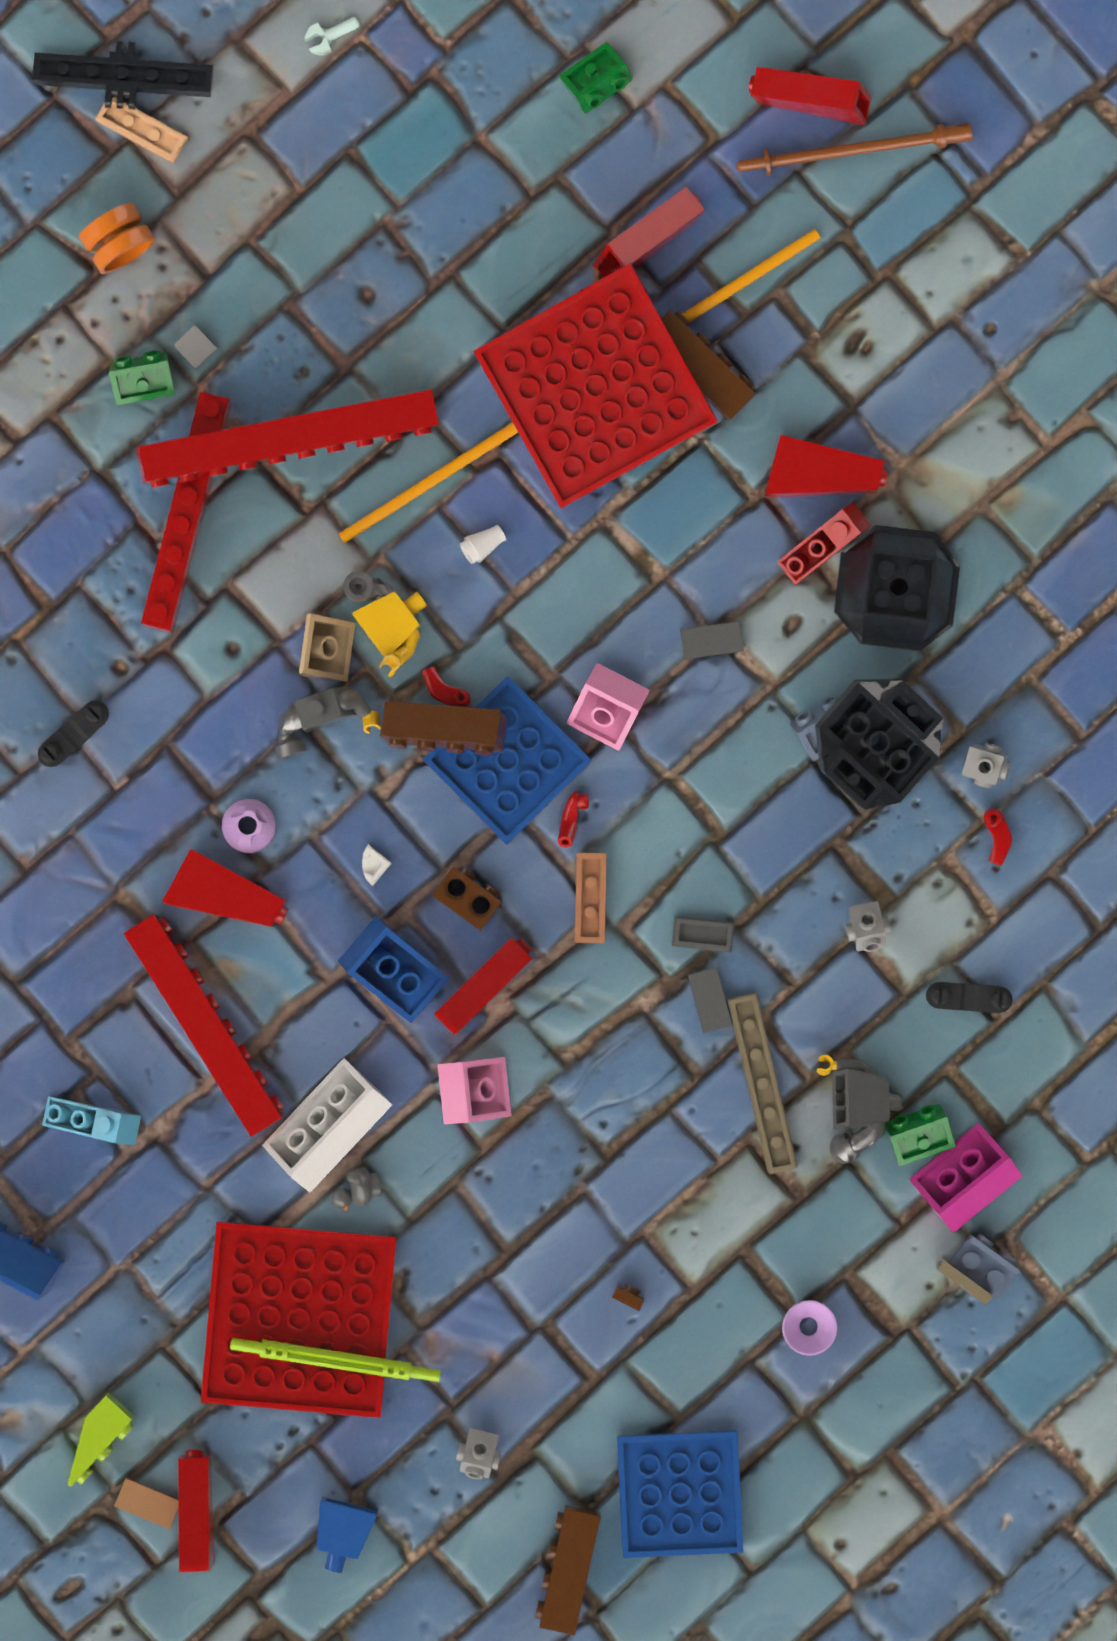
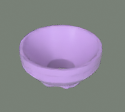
M255 799L239 800L232 804L224 814L222 820L223 836L226 842L237 851L243 853L259 852L265 849L275 836V816L272 810L261 801ZM247 816L254 818L257 824L256 830L249 835L243 834L239 829L240 820Z
M812 1300L801 1301L793 1305L785 1314L782 1323L783 1337L789 1347L795 1352L808 1356L818 1355L827 1350L834 1342L837 1334L836 1319L831 1310L824 1304ZM810 1317L816 1320L817 1330L814 1334L805 1335L800 1331L799 1325L804 1318Z

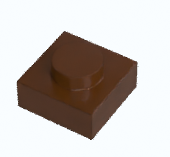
M625 1283L624 1287L617 1285L612 1294V1298L637 1311L640 1310L644 1303V1298L639 1296L641 1290Z

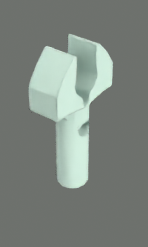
M352 17L329 29L321 28L319 23H316L309 27L304 40L307 42L317 36L323 38L320 45H316L309 50L313 54L324 56L332 52L330 48L332 40L359 28V21L356 17Z

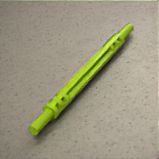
M232 1338L230 1350L260 1354L262 1358L408 1381L409 1378L434 1382L440 1381L441 1370L411 1366L412 1362H402L265 1339L262 1342Z

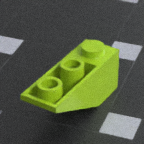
M110 1393L85 1417L68 1480L70 1487L76 1481L81 1485L93 1472L89 1468L93 1462L98 1459L102 1463L113 1451L110 1444L118 1436L123 1440L134 1428L130 1422L135 1416Z

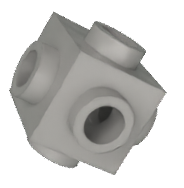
M985 743L984 746L973 744L969 747L962 775L975 779L974 784L981 787L991 788L992 785H998L1002 779L1006 780L1011 767V763L1007 762L1009 754L1001 752L1002 747L995 744ZM986 762L990 764L991 769L987 768Z
M875 901L849 906L850 923L845 924L848 941H854L856 951L864 950L871 952L886 946V935L890 934L888 917H882L879 902Z
M470 1428L466 1443L460 1442L456 1457V1460L462 1461L459 1472H464L466 1476L473 1479L489 1478L491 1468L497 1470L501 1452L495 1451L499 1435Z

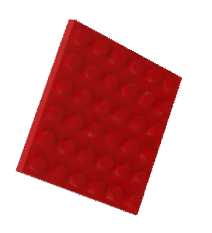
M631 263L473 351L560 508L567 506L718 422Z
M217 1221L200 1403L381 1418L384 1389L383 1376L262 1358L260 1354L230 1350L232 1338L262 1342L265 1339L385 1359L387 1354L397 1237Z

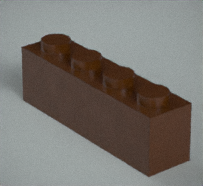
M669 310L662 317V320L706 400L728 421L731 420L755 395L751 390L754 387L753 383L743 374L738 377L730 369L733 364L722 353L716 356L708 348L711 345L710 341L700 332L695 335L687 327L690 322L679 311L673 314Z
M385 701L380 736L389 744V747L396 749H406L407 745H412L424 751H435V747L446 748V751L451 753H464V750H475V753L479 755L491 756L493 752H503L508 717L502 710Z
M565 1505L564 1513L558 1511L554 1528L555 1530H560L558 1541H551L548 1559L553 1560L551 1572L545 1571L541 1589L547 1590L545 1600L538 1601L535 1618L540 1619L539 1628L575 1636L600 1523V1512Z

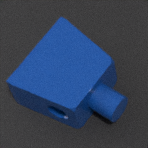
M322 1497L319 1510L317 1549L328 1552L325 1569L342 1573L346 1557L352 1559L359 1558L378 1510Z

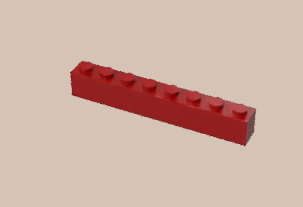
M200 391L189 436L225 430L232 406L230 399ZM209 471L198 473L199 479L181 482L180 477H178L141 624L145 627L174 633L213 476H210Z
M153 914L123 934L250 1137H253L283 1118L281 1111L284 1110V1107L276 1094L270 1096L265 1086L269 1083L260 1069L255 1071L251 1066L249 1060L252 1059V1056L244 1043L238 1045L233 1035L237 1032L228 1018L223 1020L217 1010L221 1006L212 992L207 995L201 984L205 981L196 967L191 969L185 959L189 955L180 942L175 944L169 934L173 930L164 916L159 919L157 914Z

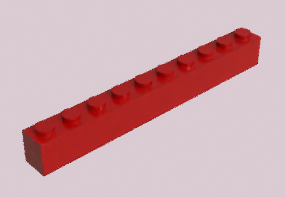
M432 389L138 446L135 450L142 483H150L151 488L169 485L168 479L180 477L181 482L199 479L198 473L207 471L210 472V476H217L228 473V467L239 465L240 471L256 468L257 462L268 460L269 465L286 462V456L297 454L298 459L316 456L315 450L327 448V453H334L345 450V444L356 442L357 448L373 445V439L385 437V441L390 442L403 439L402 433L414 431V436L432 433L431 427L439 425Z

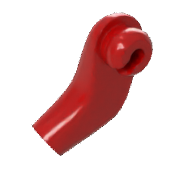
M435 666L421 671L432 698L449 706H469L471 702L470 694L466 690L445 684Z
M574 791L566 803L558 835V845L561 847H570L574 841L578 830L579 809L586 810L589 808V796L587 794H579V791Z
M991 808L983 816L984 823L993 838V848L988 862L1002 866L1012 844V835L1002 812Z

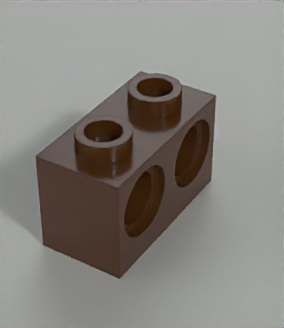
M461 866L459 870L452 867L432 896L482 931L502 903L497 899L501 893L487 883L483 888L473 881L476 875L465 867ZM454 879H460L465 884V891L461 896H452L448 891V885ZM477 897H485L489 900V910L484 914H477L473 910L472 904Z

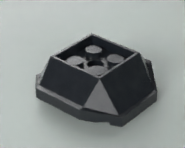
M875 525L840 554L834 613L861 645L920 652L953 626L960 566L935 532ZM900 580L906 585L904 595L898 596L892 593L890 589L892 581Z
M899 678L854 680L815 725L820 770L865 810L875 808L876 806L901 803L940 756L943 717ZM879 734L878 743L871 746L873 737Z

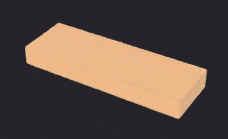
M112 97L111 108H105L103 104L95 118L96 122L170 163H175L188 140L187 136L137 108L135 110L128 109V103L124 102L123 109L117 108V97Z

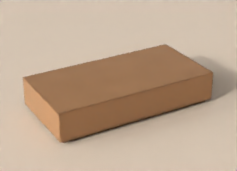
M126 1477L114 1507L170 1529L178 1511V1498Z

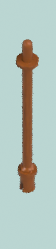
M970 122L945 127L943 124H938L931 132L771 156L767 149H763V157L740 160L737 162L736 168L740 172L765 169L766 176L771 175V167L932 143L936 146L939 145V148H945L946 144L972 141V128Z

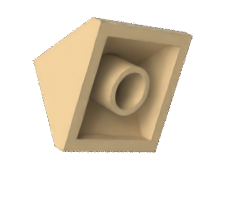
M307 613L299 674L306 677L347 682L355 623Z

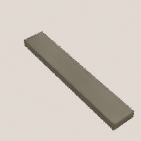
M757 993L727 999L768 1175L796 1169L798 1167Z

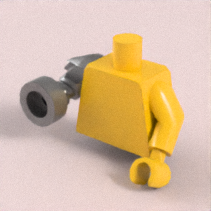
M361 571L352 572L344 580L343 588L347 597L355 602L374 601L354 611L352 615L383 655L384 659L379 664V668L383 665H389L392 670L387 676L392 677L398 668L413 656L420 639L418 629L421 627L414 618V615L428 605L418 592L402 601L393 586L383 579L370 578L368 574Z

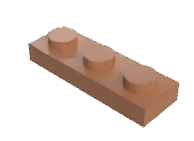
M577 853L575 943H605L607 853Z

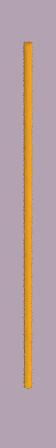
M816 229L811 230L689 308L682 315L689 322L693 321L821 239ZM513 422L338 533L343 542L346 543L518 433Z

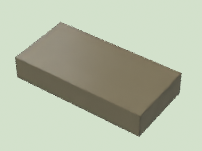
M941 1258L936 1265V1269L984 1305L988 1304L993 1296L944 1259Z

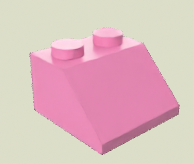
M596 663L566 724L619 751L650 690Z
M505 1057L437 1064L444 1124L469 1123L512 1116Z

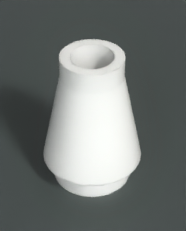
M495 525L490 529L464 537L465 541L460 543V548L471 564L477 561L481 563L499 544L506 540L502 529Z

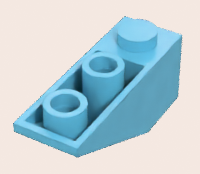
M48 1096L42 1126L111 1143L135 1145L141 1116Z

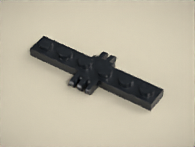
M117 41L116 52L110 51L109 58L37 52L34 55L33 85L106 90L105 108H111L112 97H117V108L123 109L124 98H129L128 109L135 110L137 92L211 97L213 65L140 60V53H135V42H129L128 52H123L124 42Z

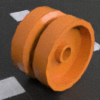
M133 202L120 205L106 212L87 225L78 235L87 251H96L92 260L101 274H107L127 265L145 253L156 241L147 225H138L142 216Z

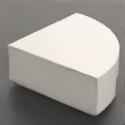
M368 844L362 857V870L367 881L374 886L392 863Z

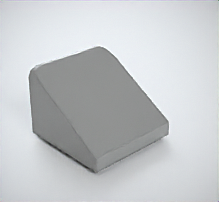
M196 325L192 326L173 345L195 369L217 350Z

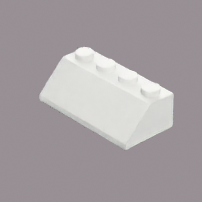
M343 1058L262 1146L292 1179L311 1192L386 1113L392 1104L352 1064Z

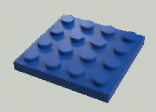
M509 676L475 707L502 710L508 717L503 752H493V755L485 756L475 753V750H464V753H451L446 751V748L435 747V751H431L422 759L506 845L592 762Z
M737 1430L617 1436L623 1558L743 1553Z

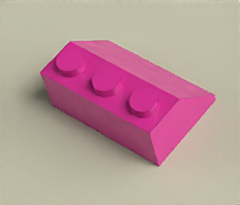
M979 1123L955 1141V1148L941 1152L909 1179L953 1233L1023 1177L1010 1157Z

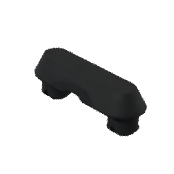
M95 700L82 707L61 728L42 743L38 750L40 762L47 767H56L106 723L109 717L107 706L103 702Z
M935 982L928 987L926 992L927 1002L937 1009L1003 1013L1011 1007L1013 1001L1010 991L1002 986Z

